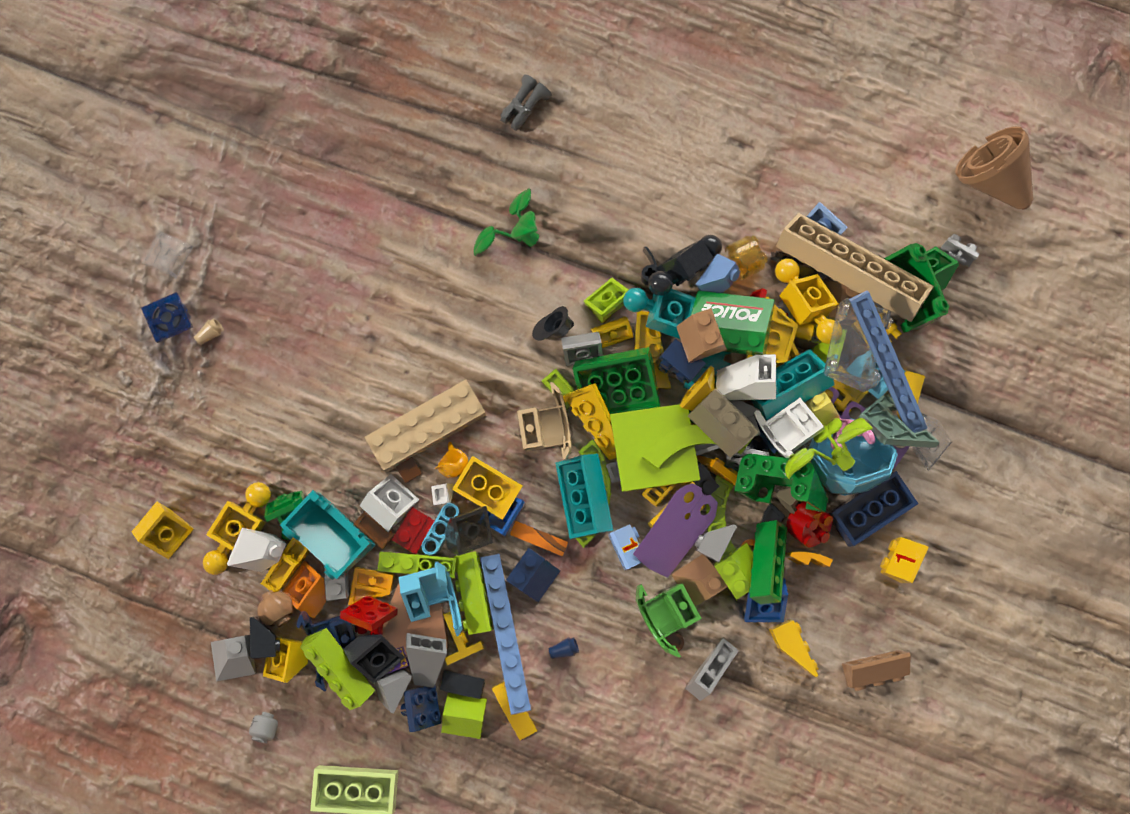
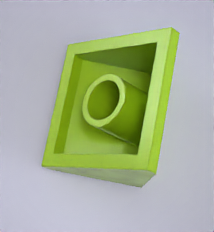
M610 278L583 302L599 321L603 323L624 306L623 297L629 289L615 279Z
M448 692L443 712L441 733L481 739L487 698L477 699Z

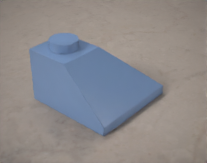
M717 254L696 285L700 291L723 293L738 279L741 271L736 262Z

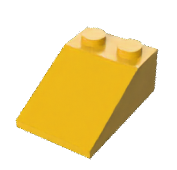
M472 456L452 490L503 520L523 486Z

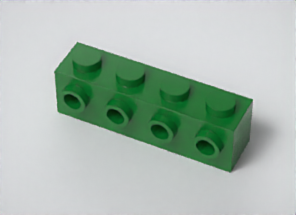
M777 520L757 523L749 593L750 598L759 604L781 602L787 527Z

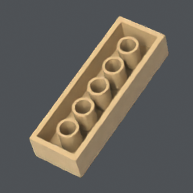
M464 380L365 436V439L381 468L387 473L409 458L417 456L487 415L467 380Z

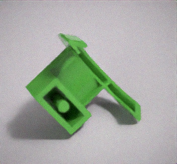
M682 583L676 584L646 602L644 596H647V593L642 584L638 585L636 588V603L648 629L665 652L675 657H681L676 647L671 645L665 637L702 619Z

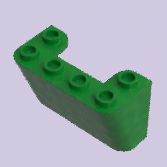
M747 454L741 459L734 491L752 501L771 504L775 485L791 487L792 497L807 503L805 509L826 512L828 496L811 462H808L793 473L789 480L785 473V467L789 458ZM762 488H767V496L760 498L759 491Z

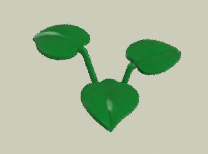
M530 188L518 194L510 204V214L514 215L517 213L519 221L511 234L497 229L494 230L493 226L485 228L475 241L474 256L484 252L491 246L495 239V234L516 239L518 242L522 240L530 247L537 243L539 234L536 233L538 230L535 213L529 211L523 216L521 215V211L526 209L530 202Z

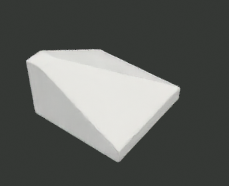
M454 483L431 486L433 505L451 503Z

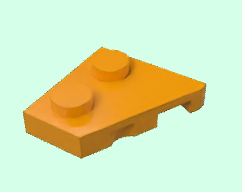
M697 455V460L709 468L710 472L722 477L733 485L736 484L737 471L732 468L727 469L724 466L725 463L716 457L715 459H710Z
M355 567L348 605L354 604L365 596L377 598L390 595L394 574Z

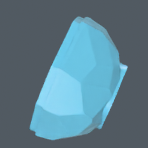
M856 436L845 442L848 451L855 460V464L850 469L842 471L837 464L833 466L831 462L816 454L809 461L813 464L821 483L830 493L846 496L869 491L886 481L891 476L898 453L893 445H884L877 440L876 436L874 444H869L863 436ZM828 438L820 443H816L812 439L808 450L813 448L832 458L831 453L833 449Z

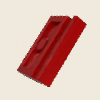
M412 507L392 538V541L417 555L424 538L435 520Z

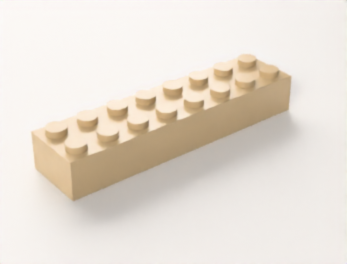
M800 213L783 229L776 245L784 253L797 258L800 262L806 263L816 271L824 273L834 281L842 283L853 291L860 294L869 291L874 302L912 322L934 287Z

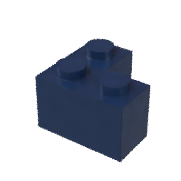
M676 338L655 362L661 372L665 374L674 372L676 374L675 377L680 382H686L687 384L694 379L706 364L701 359L689 363L683 344Z

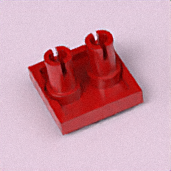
M365 596L340 611L341 619L355 624L356 633L365 634L369 630L371 635H383V624L398 615V608L374 599L372 596Z

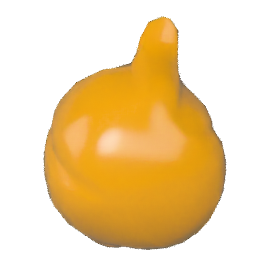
M449 442V451L443 456L435 469H438L447 478H455L461 475L467 466L468 457L461 450L456 449L452 442Z

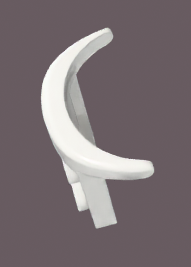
M801 398L768 421L764 419L759 410L754 412L756 420L767 438L785 458L792 457L795 450L825 430L822 423Z

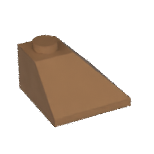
M703 554L671 574L677 584L682 583L694 606L710 599L728 587L713 564Z

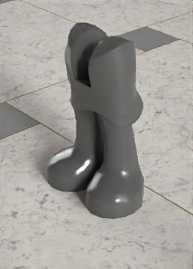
M526 74L521 79L522 86L516 97L512 99L511 103L501 113L500 121L505 124L510 121L513 115L516 116L511 124V128L515 131L525 123L531 115L533 107L540 99L547 101L552 96V93L540 82L537 84L533 77ZM534 89L533 93L531 94L525 105L522 106L521 103L523 102L525 97L531 90Z

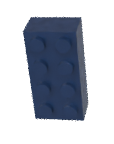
M894 471L886 481L869 491L858 493L828 514L833 517L832 523L847 546L851 547L918 505V502L898 472Z

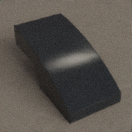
M444 670L440 690L481 699L486 679Z

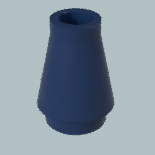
M568 637L553 647L548 648L552 659L571 657L579 653L578 644L574 637Z

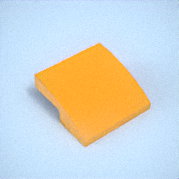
M785 553L786 559L798 565H809L812 562L820 567H830L833 561L831 558L816 553Z

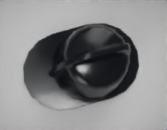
M564 306L558 307L538 321L532 331L533 338L537 341H542L550 336L556 338L564 337L575 325L568 316L567 308Z

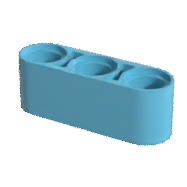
M448 503L441 509L421 546L425 554L436 555L441 550L460 517V509L455 504ZM450 507L456 509V514L452 518H448L446 515V510ZM440 524L446 526V532L442 535L436 532V528ZM430 541L436 543V549L433 552H429L426 548L427 543Z

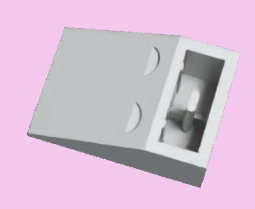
M754 355L718 370L716 388L728 400L776 399V355Z

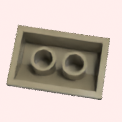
M717 388L688 415L730 458L759 432V429Z

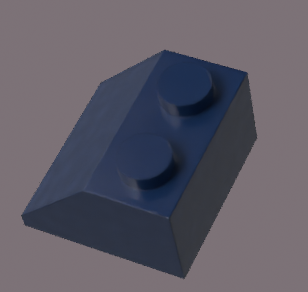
M528 548L506 581L536 602H539L561 570Z

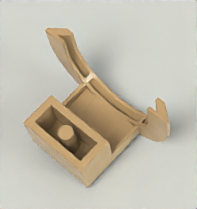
M550 382L552 394L557 404L556 407L539 410L537 408L517 411L523 449L525 451H532L563 445V448H561L564 461H567L572 451L566 407L561 390L553 382Z

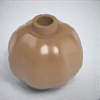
M270 590L262 595L263 599L257 609L261 622L268 626L276 625L279 628L292 620L290 616L294 613L295 607L292 605V599L288 594Z

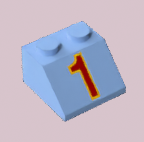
M629 524L608 534L624 570L642 563L633 555L639 546L637 540L639 534L635 527H631Z

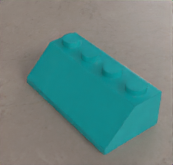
M809 349L776 368V399L751 400L755 408L759 409L764 419L768 421L797 399L801 398L803 402H806L834 386L831 369Z
M599 454L580 455L567 459V461L556 462L569 538L573 539L613 531Z

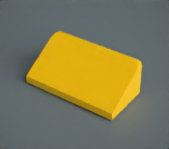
M626 316L591 328L592 333L599 332L602 348L634 337L630 322Z

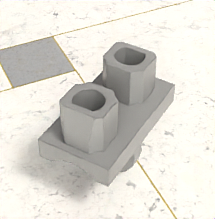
M953 234L940 249L960 264L969 267L979 256V253L976 252L977 246L972 243H968L965 246L960 243L961 237Z

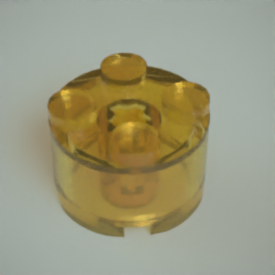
M754 235L751 237L745 236L725 247V252L728 251L729 255L726 258L736 262L741 271L739 274L741 280L762 271L765 268V263L768 262L767 255L761 251L758 239Z

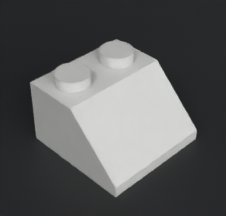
M390 474L367 493L360 507L389 532L403 519L419 499Z

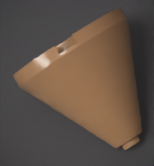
M1013 126L987 136L985 139L988 142L980 148H977L976 145L973 146L957 164L955 174L962 183L1016 209L1024 210L1030 207L1033 201L1030 143L1026 131L1020 126Z

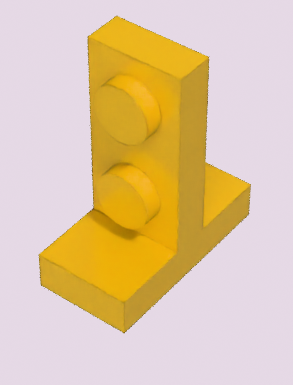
M451 611L443 614L458 649L457 652L445 657L447 665L485 648L482 640L467 647L466 643L469 641L466 633L463 631L459 636H456Z

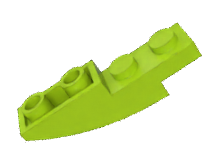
M380 551L378 571L413 574L435 568V562H439L447 568L450 578H455L457 558Z

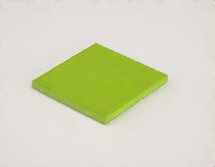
M677 404L610 414L622 492L700 481L695 446L679 450L670 456L659 469L642 458L647 450L663 436L674 430L691 425L690 418L688 417L689 410Z

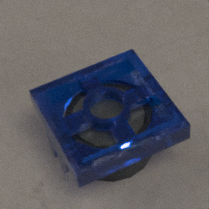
M177 292L141 307L154 340L157 343L193 328L190 321L191 316L187 312L188 309L182 303Z

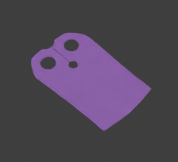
M693 483L679 489L633 555L652 571L668 578L695 544L699 535H702L713 522L718 502L711 495H704L702 488ZM690 491L693 492L694 499L690 503H685V494ZM704 504H709L711 507L709 513L702 515L700 513L701 507ZM690 513L691 517L686 520L685 515Z

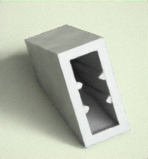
M407 633L406 652L414 685L434 688L447 654L446 639Z

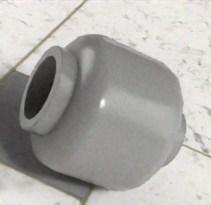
M262 712V715H255L249 729V735L252 736V740L267 744L268 741L274 739L278 721L273 719V714Z

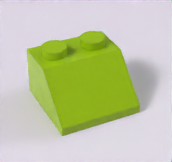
M746 542L720 559L719 562L714 563L716 570L736 600L748 593L751 587L753 551Z

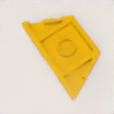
M774 304L766 355H776V364L786 363L798 324Z

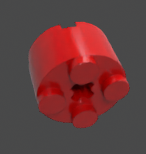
M803 502L795 507L798 510L794 514L791 513L786 523L787 531L792 537L808 548L815 547L820 543H826L830 538L829 532L832 527L833 517L827 512L805 509L807 503Z

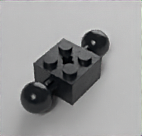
M706 235L701 240L678 251L656 268L658 271L650 276L648 281L650 291L655 295L664 296L671 291L674 284L679 286L686 280L693 279L697 276L698 270L701 272L709 266L708 262L721 253V240L715 235Z

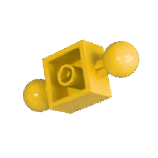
M792 259L781 260L776 265L775 274L778 280L789 284L779 295L799 326L815 321L818 325L816 328L817 338L825 344L835 343L841 336V327L835 320L826 318L838 306V302L818 274L799 279L800 268L797 262Z
M256 482L247 488L245 492L247 502L243 508L234 502L227 501L206 535L220 543L217 550L209 551L203 558V568L207 573L219 575L227 569V555L230 550L233 551L242 528L261 531L266 521L253 514L257 507L266 505L271 498L270 489L264 483ZM235 525H239L238 532H236V529L234 528Z

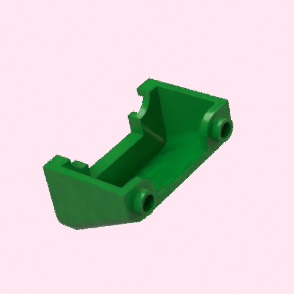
M918 243L910 244L884 258L888 262L934 286L912 322L906 319L904 323L900 324L903 333L921 329L948 314L949 304L944 298L926 255V249Z

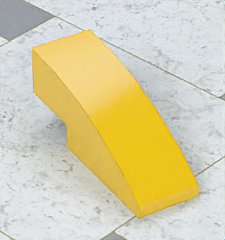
M292 538L283 551L279 562L270 568L261 584L268 590L280 592L310 551L300 541Z

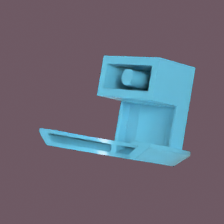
M435 562V568L399 577L400 594L411 622L431 617L430 605L449 601L456 636H459L463 629L460 611L449 572L444 565Z

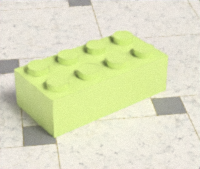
M319 765L314 769L310 811L348 814H394L398 770Z

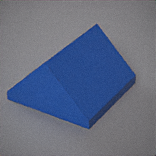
M516 497L503 520L486 511L480 522L506 537L526 503Z

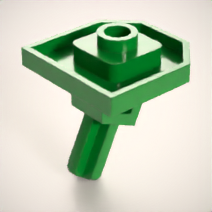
M294 491L289 494H283L278 496L276 500L267 503L264 516L266 521L277 518L279 523H282L304 500L303 492ZM281 527V536H282V539L289 540V538H287V537L282 533V531H283L284 529Z

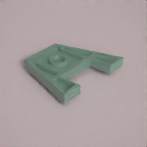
M885 393L859 416V418H864L873 427L871 431L877 437V440L884 445L936 448L939 444V441L927 430L914 433L891 411L897 409L892 397L888 393Z

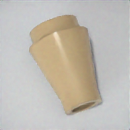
M213 318L205 323L194 336V339L198 344L202 345L221 335L224 329Z

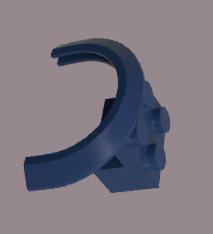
M302 611L296 624L297 628L303 627L307 637L327 628L342 649L358 637V634L355 632V625L341 619L340 616L313 624L307 612ZM316 669L315 685L321 690L326 691L328 682Z

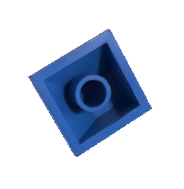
M783 578L781 602L759 604L750 598V593L748 592L745 622H784L788 600L785 578Z

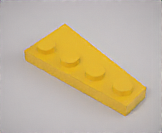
M636 312L634 350L650 347L657 388L670 390L671 385L668 373L661 372L655 363L664 352L660 338L661 334L659 331L646 327L649 312Z
M596 383L564 394V402H568L572 407L571 411L581 419L586 431L591 432L595 438L594 441L609 460L616 458L610 413Z

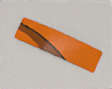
M518 521L514 522L510 532L511 536L560 556H563L568 542Z

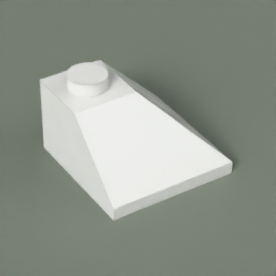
M242 528L227 565L263 572L279 562L286 543L276 535Z

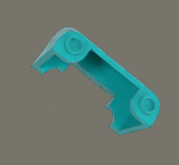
M314 490L280 524L284 529L282 533L290 540L295 538L300 541L325 565V574L332 580L335 578L339 580L375 546V543L355 527L326 497Z

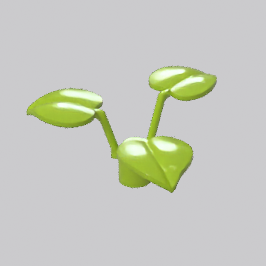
M839 418L833 419L828 425L824 426L825 430L813 438L816 443H820L827 438L835 447L831 453L832 458L813 448L809 450L804 448L788 460L785 467L787 478L790 480L793 473L811 461L814 454L831 462L833 466L837 464L842 471L850 469L855 464V460L848 451L845 442L872 430L873 427L864 418H858L843 428L842 434L839 435L836 443L832 438V434L841 429L842 421Z

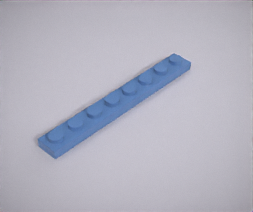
M869 291L850 298L851 306L902 422L914 433L927 429L928 427Z
M500 554L480 557L510 713L514 715L531 711Z

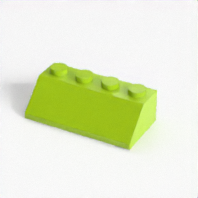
M475 551L454 556V558H457L455 573L457 572L458 576L455 584L457 592H461L462 597L459 600L461 612H465L466 618L463 619L464 631H468L469 635L492 631L493 626L479 553Z
M327 628L303 640L300 648L303 650L305 657L314 664L317 672L325 678L330 689L336 692L346 708L352 710L360 707L375 692L363 674L350 664L344 650Z

